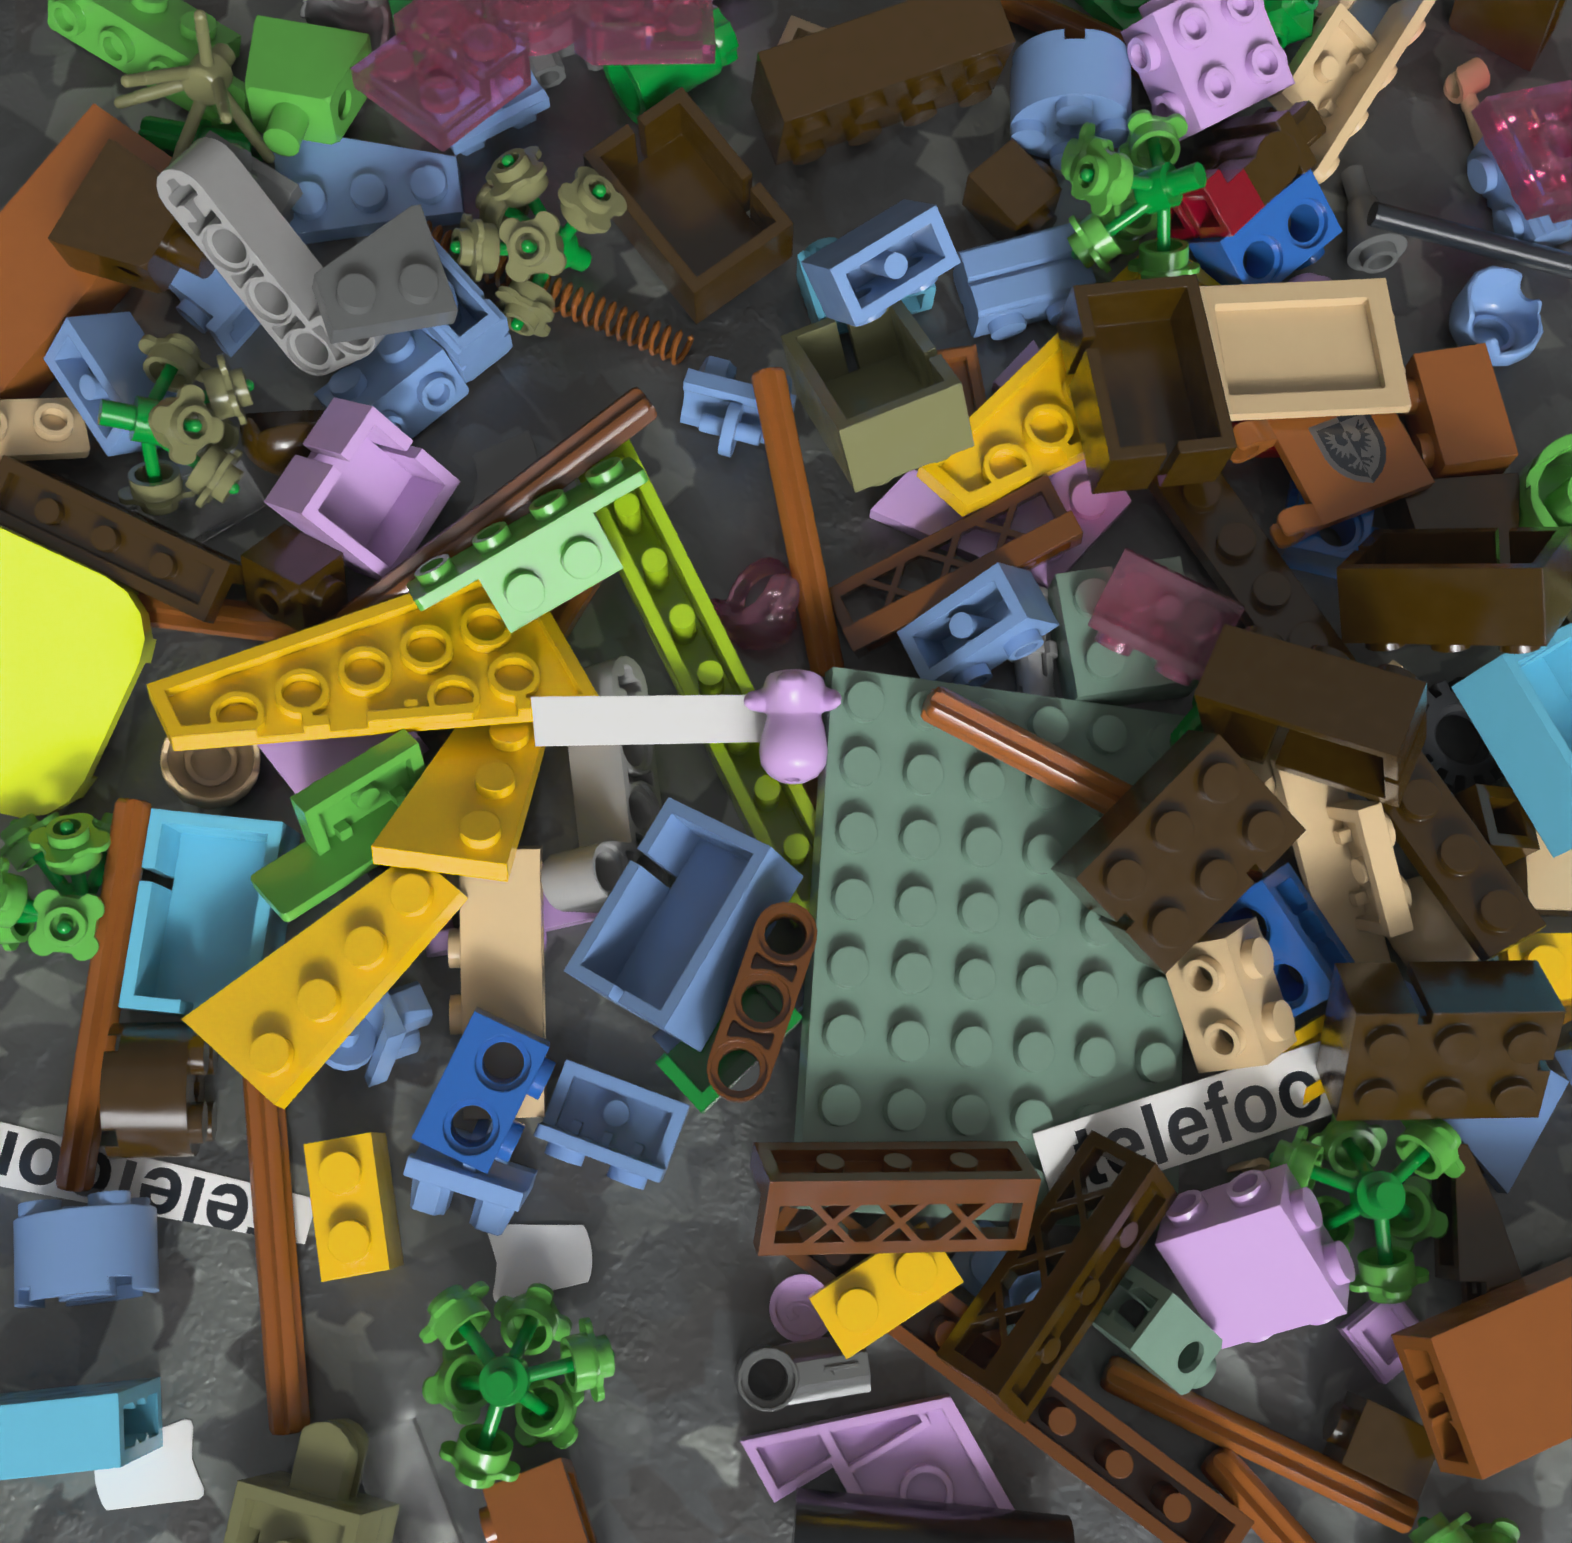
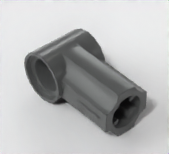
M832 1336L776 1345L758 1344L748 1348L739 1357L735 1366L734 1380L738 1392L749 1406L763 1412H774L787 1405L871 1392V1373L866 1347L846 1360ZM764 1358L779 1361L784 1371V1381L781 1387L769 1396H759L753 1393L748 1385V1373L751 1367L757 1361Z

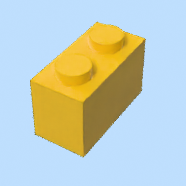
M369 1132L303 1144L321 1282L390 1270L404 1265L386 1133Z

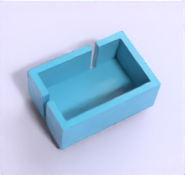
M1572 623L1559 628L1547 646H1541L1540 649L1534 652L1524 654L1504 653L1451 686L1553 858L1572 849Z
M151 808L142 868L164 878L174 879L172 890L154 882L139 880L118 1007L142 1013L184 1017L284 945L288 922H284L255 890L251 881V875L300 845L301 834L284 822Z

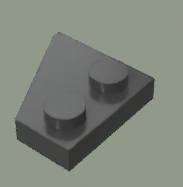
M421 204L412 205L316 272L313 278L312 290L331 344L453 324L458 312Z

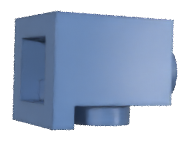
M180 268L168 288L180 300L176 307L179 314L200 332L205 334L209 331L220 349L229 357H232L261 325L216 268L206 279L197 277Z

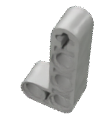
M199 138L157 177V191L165 207L287 357L300 370L315 376L327 375L368 356L386 336L330 343L312 290L314 274L323 268L236 155L225 144L213 138Z
M628 656L616 657L583 668L598 696H648L645 676L635 660ZM654 744L568 746L579 848L551 854L544 861L541 869V883L549 903L555 909L563 912L599 913L630 860L641 865L667 887H670V874L637 849L662 808Z

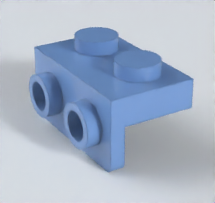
M421 329L386 335L368 356L338 370L329 382L314 393V395L325 410L334 397L373 406L412 439L468 394L469 388L443 348Z
M566 1059L542 1122L537 1124L533 1136L548 1141L544 1153L577 1166H582L585 1156L591 1157L610 1165L607 1177L644 1190L648 1179L658 1183L664 1179L690 1105Z

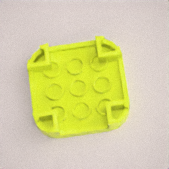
M0 526V813L22 818L32 813L35 816L57 812L75 800L84 797L98 778L93 776L145 663H151L157 639H153L149 614L137 595L139 593L136 590L3 526Z

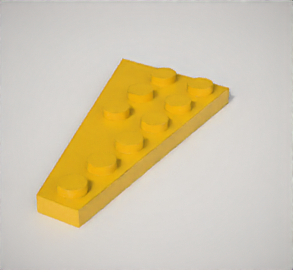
M1127 266L1111 282L1141 279V275L1138 272L1129 271ZM1200 268V272L1197 274L1199 286L1220 285ZM1058 333L969 417L975 446L955 453L944 461L930 463L918 469L916 476L962 517L997 501L1046 474L1050 476L1085 459L1069 387L1074 374L1067 375Z
M479 579L423 611L419 610L411 594L408 593L146 684L150 700L174 751L397 733L402 729H405L407 732L533 722L531 697L598 696L550 611L510 633Z

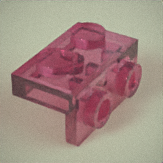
M1125 547L1089 617L1087 625L1098 631L1094 639L1104 647L1128 657L1133 649H1136L1157 660L1154 666L1157 672L1177 683L1189 686L1193 678L1200 681L1224 624L1236 626L1245 606Z

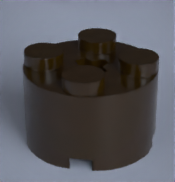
M184 1021L113 1023L107 1036L121 1038L118 1051H104L100 1081V1119L102 1131L116 1130L118 1144L104 1146L107 1156L110 1159L196 1156L201 1144H204L206 1141H215L217 1106L215 1101H205V1075H216L218 1053Z

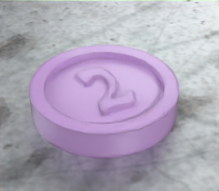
M794 1274L783 1279L775 1287L770 1298L769 1312L774 1327L783 1337L793 1342L820 1338L828 1331L808 1298L809 1295L824 1285L810 1274Z

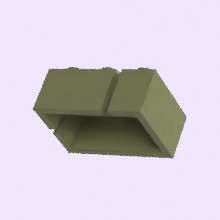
M901 300L889 306L881 317L868 324L857 327L847 324L858 370L850 373L835 320L826 318L780 336L797 397L855 493L871 486L883 485L894 477L930 463L944 461L955 453L975 446L962 382L943 356L937 354L936 347Z

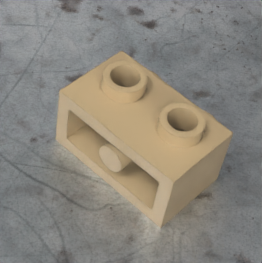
M1256 917L1214 924L1166 973L1198 1073L1268 1065L1297 1041L1294 1033L1295 1021L1293 1012L1288 1003L1283 1000L1273 970V952L1269 943L1262 936Z

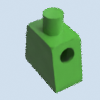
M257 15L254 21L245 77V92L253 125L260 133H264L263 141L265 145L278 155L290 157L299 152L303 140L329 145L340 142L376 83L370 35L368 33Z

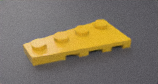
M533 722L455 728L371 845L373 864L508 882L546 746H535Z
M391 866L181 1020L270 1102L285 1109L468 898L437 872Z

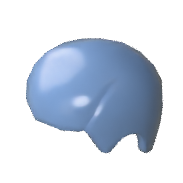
M1494 265L1474 272L1452 303L1449 311V331L1456 344L1461 347L1486 343L1492 366H1509L1527 358L1536 347L1544 332L1541 315L1539 314L1542 301L1540 299H1528L1524 296L1520 289L1522 273L1514 269Z

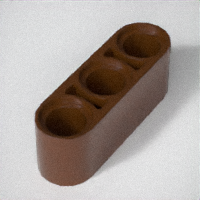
M783 901L772 904L757 919L712 1046L707 1064L709 1083L717 1095L728 1102L744 1103L759 1096L770 1080L816 945L818 932L812 915L807 909L797 903ZM785 919L798 924L803 930L805 937L802 948L796 953L789 955L778 954L771 950L766 943L764 934L773 922ZM760 984L769 985L774 988L782 1000L780 1014L772 1021L764 1023L755 1022L750 1019L743 1011L741 1004L745 992L751 987ZM737 1050L746 1051L753 1055L760 1069L759 1078L756 1083L749 1089L742 1091L731 1090L724 1086L718 1075L719 1064L723 1057Z

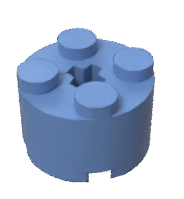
M1059 29L1034 36L1016 49L1012 57V68L1010 71V140L1013 138L1029 154L1050 159L1051 167L1057 170H1061V160L1067 143L1071 138L1079 139L1081 127L1086 122L1094 123V135L1111 140L1114 148H1119L1120 145L1126 142L1130 131L1127 120L1132 114L1131 64L1127 54V46L1119 38L1101 30L1085 29V39H1064V29Z
M115 1190L89 1194L88 1206L62 1207V1200L57 1199L34 1200L18 1204V1218L13 1221L14 1307L45 1308V1299L58 1297L59 1302H66V1306L88 1305L143 1296V1291L150 1293L160 1291L157 1208L150 1205V1198H131V1191Z

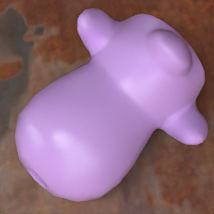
M787 669L770 673L766 677L763 688L748 692L744 697V705L749 710L767 714L759 748L761 766L771 778L785 784H802L816 778L826 765L828 747L822 713L836 709L841 704L842 697L837 690L826 687L823 678L814 672Z

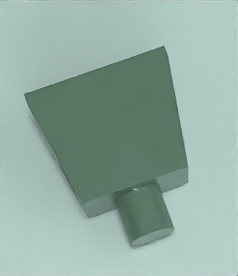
M1131 1265L1091 1325L1131 1359L1179 1395L1187 1394L1191 1389L1205 1386L1216 1372L1217 1364L1215 1357L1222 1348L1223 1340L1172 1291ZM1130 1299H1136L1144 1307L1143 1319L1136 1327L1118 1313L1121 1305Z

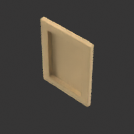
M1386 278L1199 286L1231 421L1409 412L1412 404L1405 375L1406 369L1403 365L1394 321L1395 316L1392 311Z

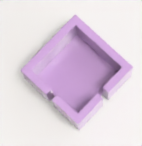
M334 397L303 442V445L312 452L308 458L299 455L293 457L264 500V503L306 535L343 552L344 564L351 570L379 580L416 551L461 481L425 450L410 446L413 440L375 407Z

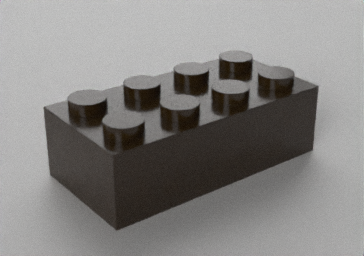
M908 0L758 52L751 102L775 165L777 166L791 160L794 165H803L817 160L826 153V148L848 141L850 146L861 145L879 136L882 133V128L903 121L906 127L915 126L931 119L936 115L939 108L958 102L959 107H969L985 100L992 94V90L1003 71L1016 41L1000 0Z

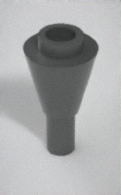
M1361 165L1350 166L1340 175L1349 203L1347 207V264L1352 269L1366 273L1382 272L1392 267L1398 261L1399 257L1405 252L1408 241L1404 235L1367 225L1368 212L1375 201L1379 202L1376 196L1372 195L1364 167Z

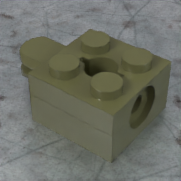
M335 1418L305 1426L299 1437L291 1473L277 1471L237 1480L223 1543H392L400 1504L359 1492L369 1444V1436L360 1424L349 1418Z

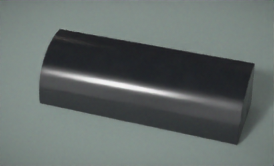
M797 1488L791 1543H1075L1072 1520L1069 1515Z

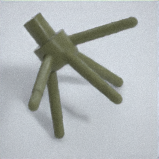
M198 9L194 12L199 53L193 57L188 65L125 74L121 77V84L127 88L152 86L116 97L114 105L118 109L128 108L184 91L193 100L170 164L192 144L206 107L216 104L220 120L224 124L231 123L233 119L262 159L269 164L275 161L274 153L265 145L263 137L228 91L233 81L231 66L235 62V53L228 45L223 43H217L212 48L207 14L204 10Z

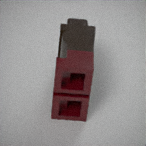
M1311 101L1296 102L1290 109L1277 111L1272 106L1259 108L1253 115L1224 119L1214 127L1211 132L1215 140H1208L1199 145L1193 153L1190 164L1196 162L1202 164L1206 172V186L1183 194L1181 204L1171 208L1170 238L1196 239L1198 236L1200 238L1233 237L1278 195L1297 174H1305L1317 163L1310 146L1326 133V126Z

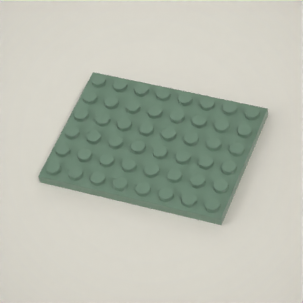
M832 667L825 672V686L837 690L841 694L842 699L841 704L836 709L822 713L827 736L828 753L826 765L818 775L809 913L815 920L818 932L816 945L805 974L794 1142L1017 1141L1041 1178L1034 1209L1035 1212L1048 1194L1049 1188L1033 1133L1181 1086L1183 1025L1166 974L1137 961L1098 920L1102 915L1090 911L1051 870L1104 814L925 722L920 715L922 706L932 689L943 686L1131 785H1134L1171 748L1169 742L1170 734L1186 715ZM1179 1165L1162 1170L1177 1194ZM995 1203L975 1220L1009 1222L1013 1203ZM929 1204L915 1216L945 1218L952 1211L946 1204ZM861 1205L853 1211L886 1214L879 1205ZM790 1206V1208L813 1210L810 1206ZM1079 1214L1057 1220L1055 1225L1081 1226ZM1160 1223L1155 1229V1231L1159 1230Z

